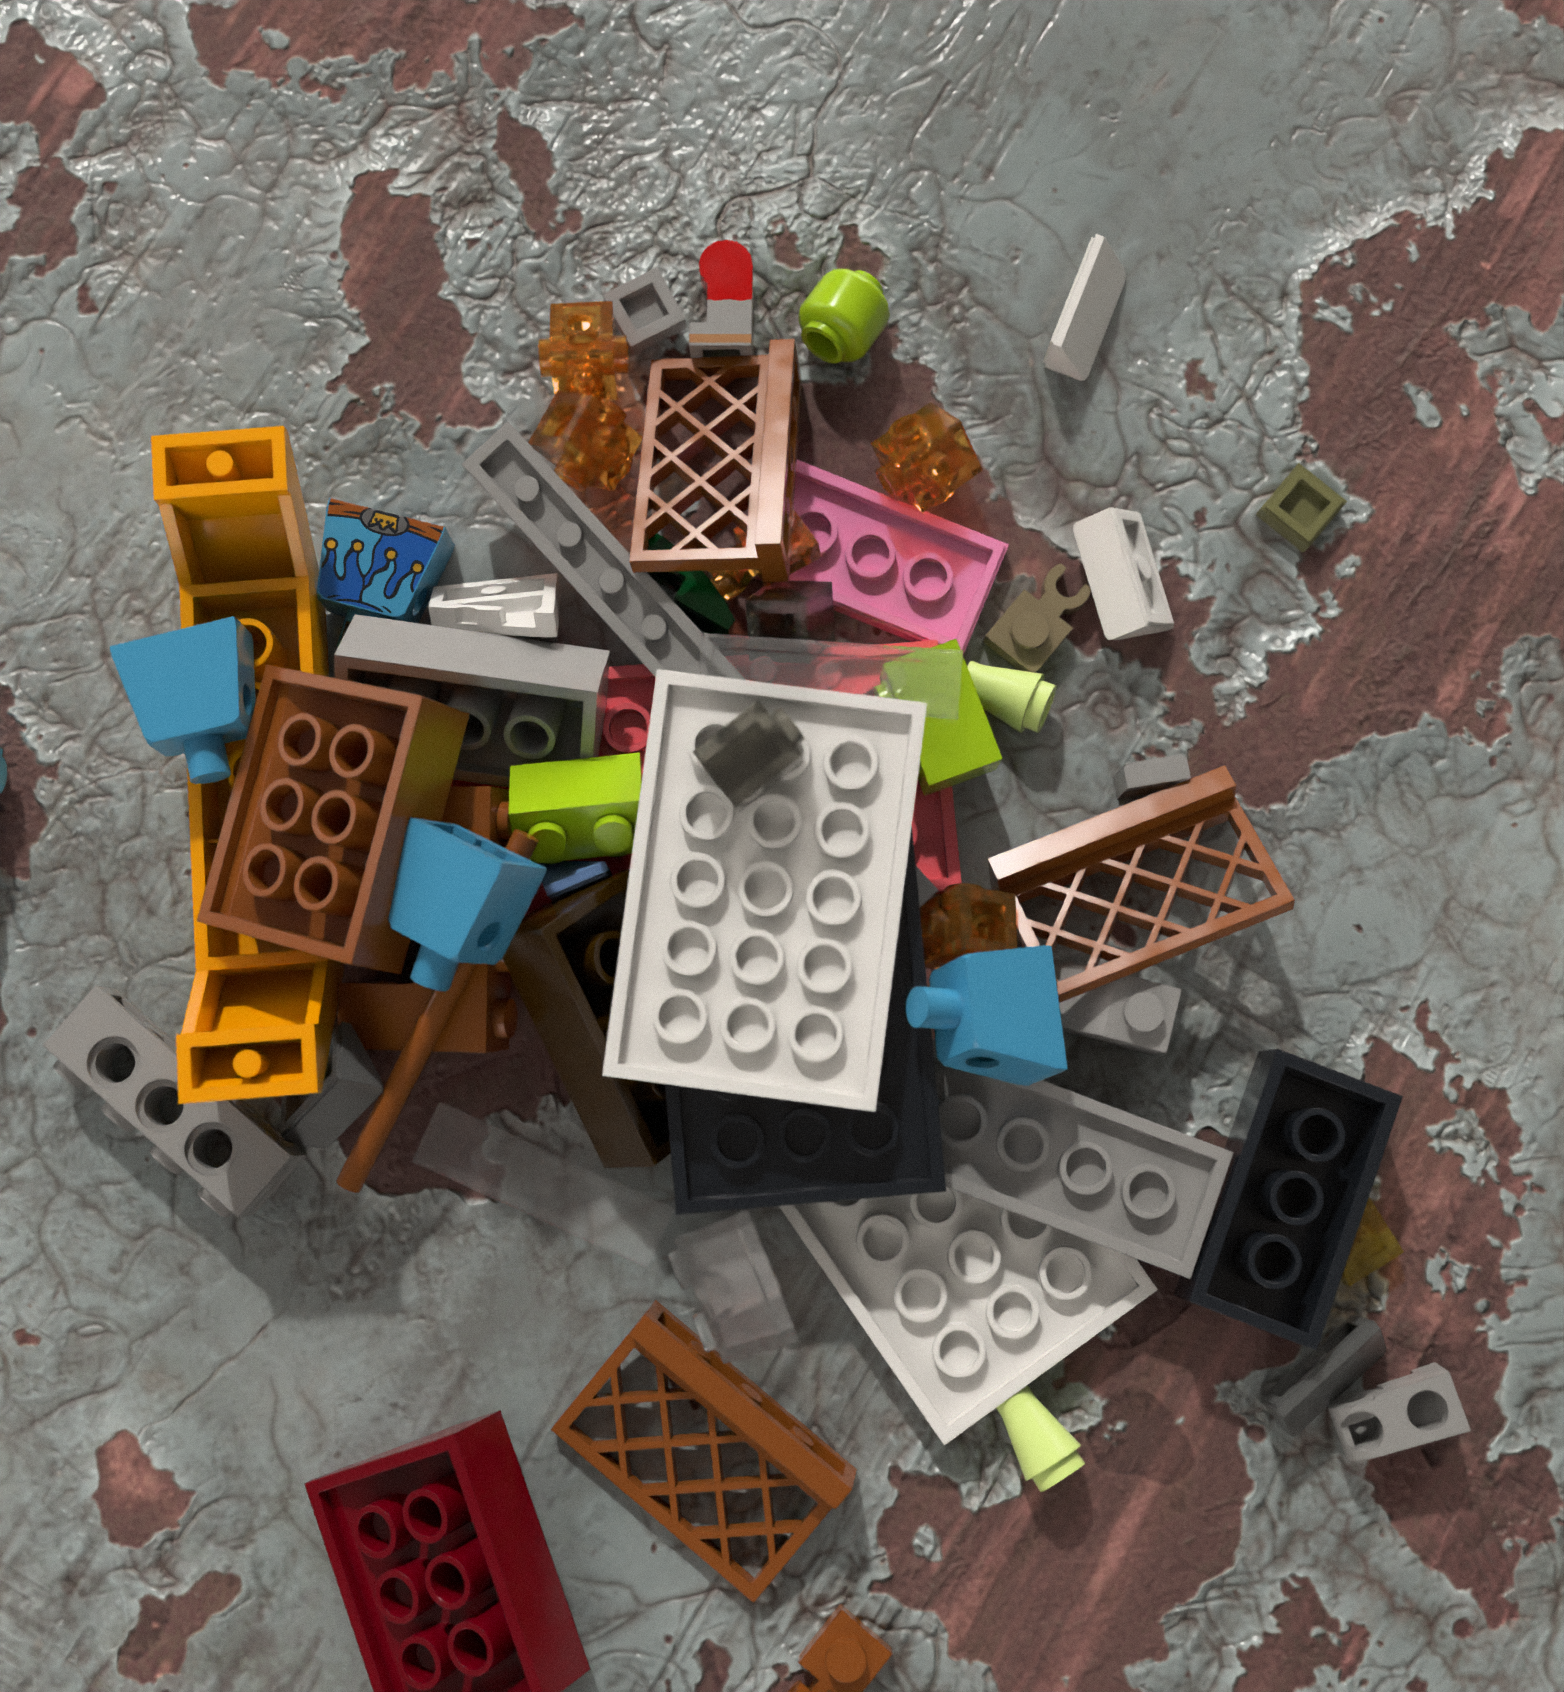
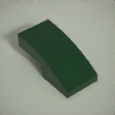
M656 533L649 539L648 550H670L675 545ZM703 571L647 572L654 580L677 593L673 600L675 604L708 639L725 649L732 640L735 619L727 603Z

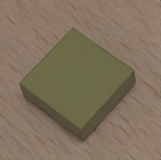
M1298 463L1256 513V516L1304 553L1347 501Z

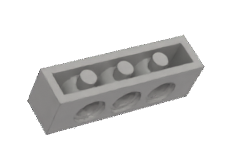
M96 985L42 1045L58 1059L53 1068L62 1078L80 1090H84L89 1086L106 1101L101 1110L113 1123L130 1133L137 1128L154 1143L149 1150L154 1159L176 1175H180L183 1170L202 1186L197 1193L200 1199L225 1218H228L232 1213L237 1218L254 1215L306 1156L292 1142L283 1141L280 1132L242 1099L184 1104L181 1116L172 1124L166 1122L161 1116L159 1105L162 1096L168 1090L174 1088L178 1091L176 1041L117 989ZM127 1046L134 1055L135 1066L131 1075L124 1081H120L114 1075L112 1062L115 1054L121 1048ZM219 1130L225 1132L232 1142V1154L229 1160L221 1167L215 1165L207 1153V1144L210 1137Z

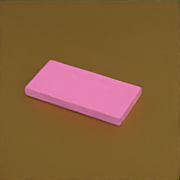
M797 460L789 582L765 583L911 642L938 640L939 645L957 639L961 652L964 655L1009 544ZM744 533L739 547H746L747 533ZM760 569L736 570L763 581Z

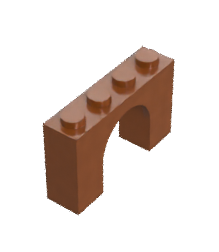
M451 786L441 822L457 824L505 848L512 835L509 819V790L491 786ZM503 959L496 964H476L432 1052L490 1053L509 1049V1038H512L515 1034L518 1013L515 1001L510 999L511 975ZM357 981L339 983L338 1025L341 1022L352 1024L365 1049L402 1051L433 989L424 987L416 982Z

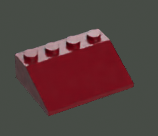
M501 1410L445 1428L304 1483L373 1692H562L590 1670Z

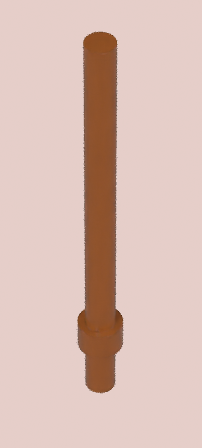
M514 829L505 848L530 860L539 840L522 830ZM459 962L450 990L438 991L433 989L383 1087V1093L378 1097L336 1180V1183L343 1189L353 1193L361 1191L477 963Z

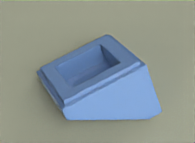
M562 861L555 864H538L547 868L542 883L551 901L612 875L605 861Z

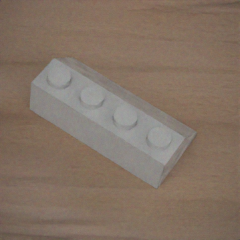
M355 614L334 654L335 678L422 695L470 714L453 780L509 788L510 766L598 757L607 705L610 650Z

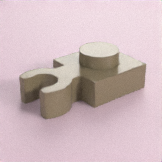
M1061 563L1054 566L1046 575L1041 587L1042 597L1039 600L1024 589L983 639L986 645L1017 670L1037 673L1073 629L1060 617L1080 610L1091 593L1090 586L1085 584L1075 596H1062L1056 588V582L1060 580L1066 570V567Z

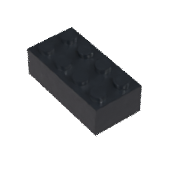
M1278 1048L1258 1051L1225 1146L1226 1150L1234 1153L1191 1279L1180 1276L1174 1295L1317 1351L1403 1096Z

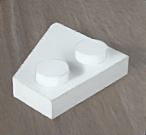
M558 573L433 587L428 606L431 625L497 635L557 637L561 601Z

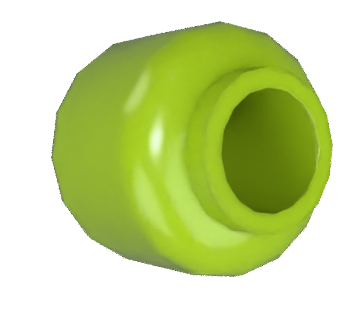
M833 269L821 278L800 307L798 321L802 331V341L807 349L816 357L828 363L855 362L865 356L885 329L890 317L888 302L883 295V288L874 276L861 270Z

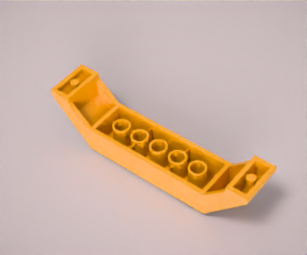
M285 426L151 436L153 498L159 505L179 583L181 629L235 616L252 634L255 701L257 700L266 664L329 677L326 608L317 599L319 567L290 438ZM246 739L225 743L231 776L226 779L206 784H194L190 782L187 767L196 972L181 1034H176L179 1104L322 1093L338 1006V985L342 983L344 963L197 922Z

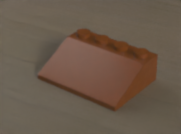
M266 664L197 922L342 963L401 974L410 938L392 929L388 917L407 824L410 817L442 821L470 714L422 695Z

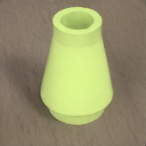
M974 661L968 664L969 673L984 710L1020 733L1025 728L1037 733L1040 732L1051 709L1057 689L1056 685L1044 681V674L986 666Z
M1026 1386L996 1407L1005 1424L1025 1481L1032 1478L1040 1492L1057 1484L1085 1464L1076 1450L1081 1444L1035 1397L1029 1386Z

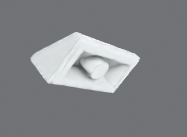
M1096 234L1095 238L1091 237L1043 360L1045 368L1080 381H1085L1088 378L1126 281L1125 269L1104 236Z
M1109 507L1076 522L1073 525V533L1105 637L1108 640H1121L1174 628V621L1141 514L1135 511Z

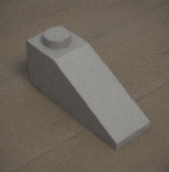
M983 945L981 952L1006 949ZM1053 959L1055 976L1058 982L1084 972L1086 968L1085 965ZM1130 975L1060 1002L1062 1030L1068 1034L1152 1056L1167 1053L1182 989Z

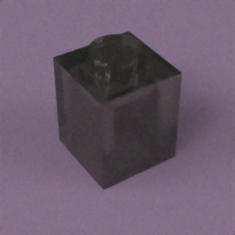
M770 582L745 600L750 662L811 664L836 643L832 582Z
M758 700L696 748L693 754L736 810L741 812L803 763V755L796 746L804 741L805 737L781 707H778L770 714Z

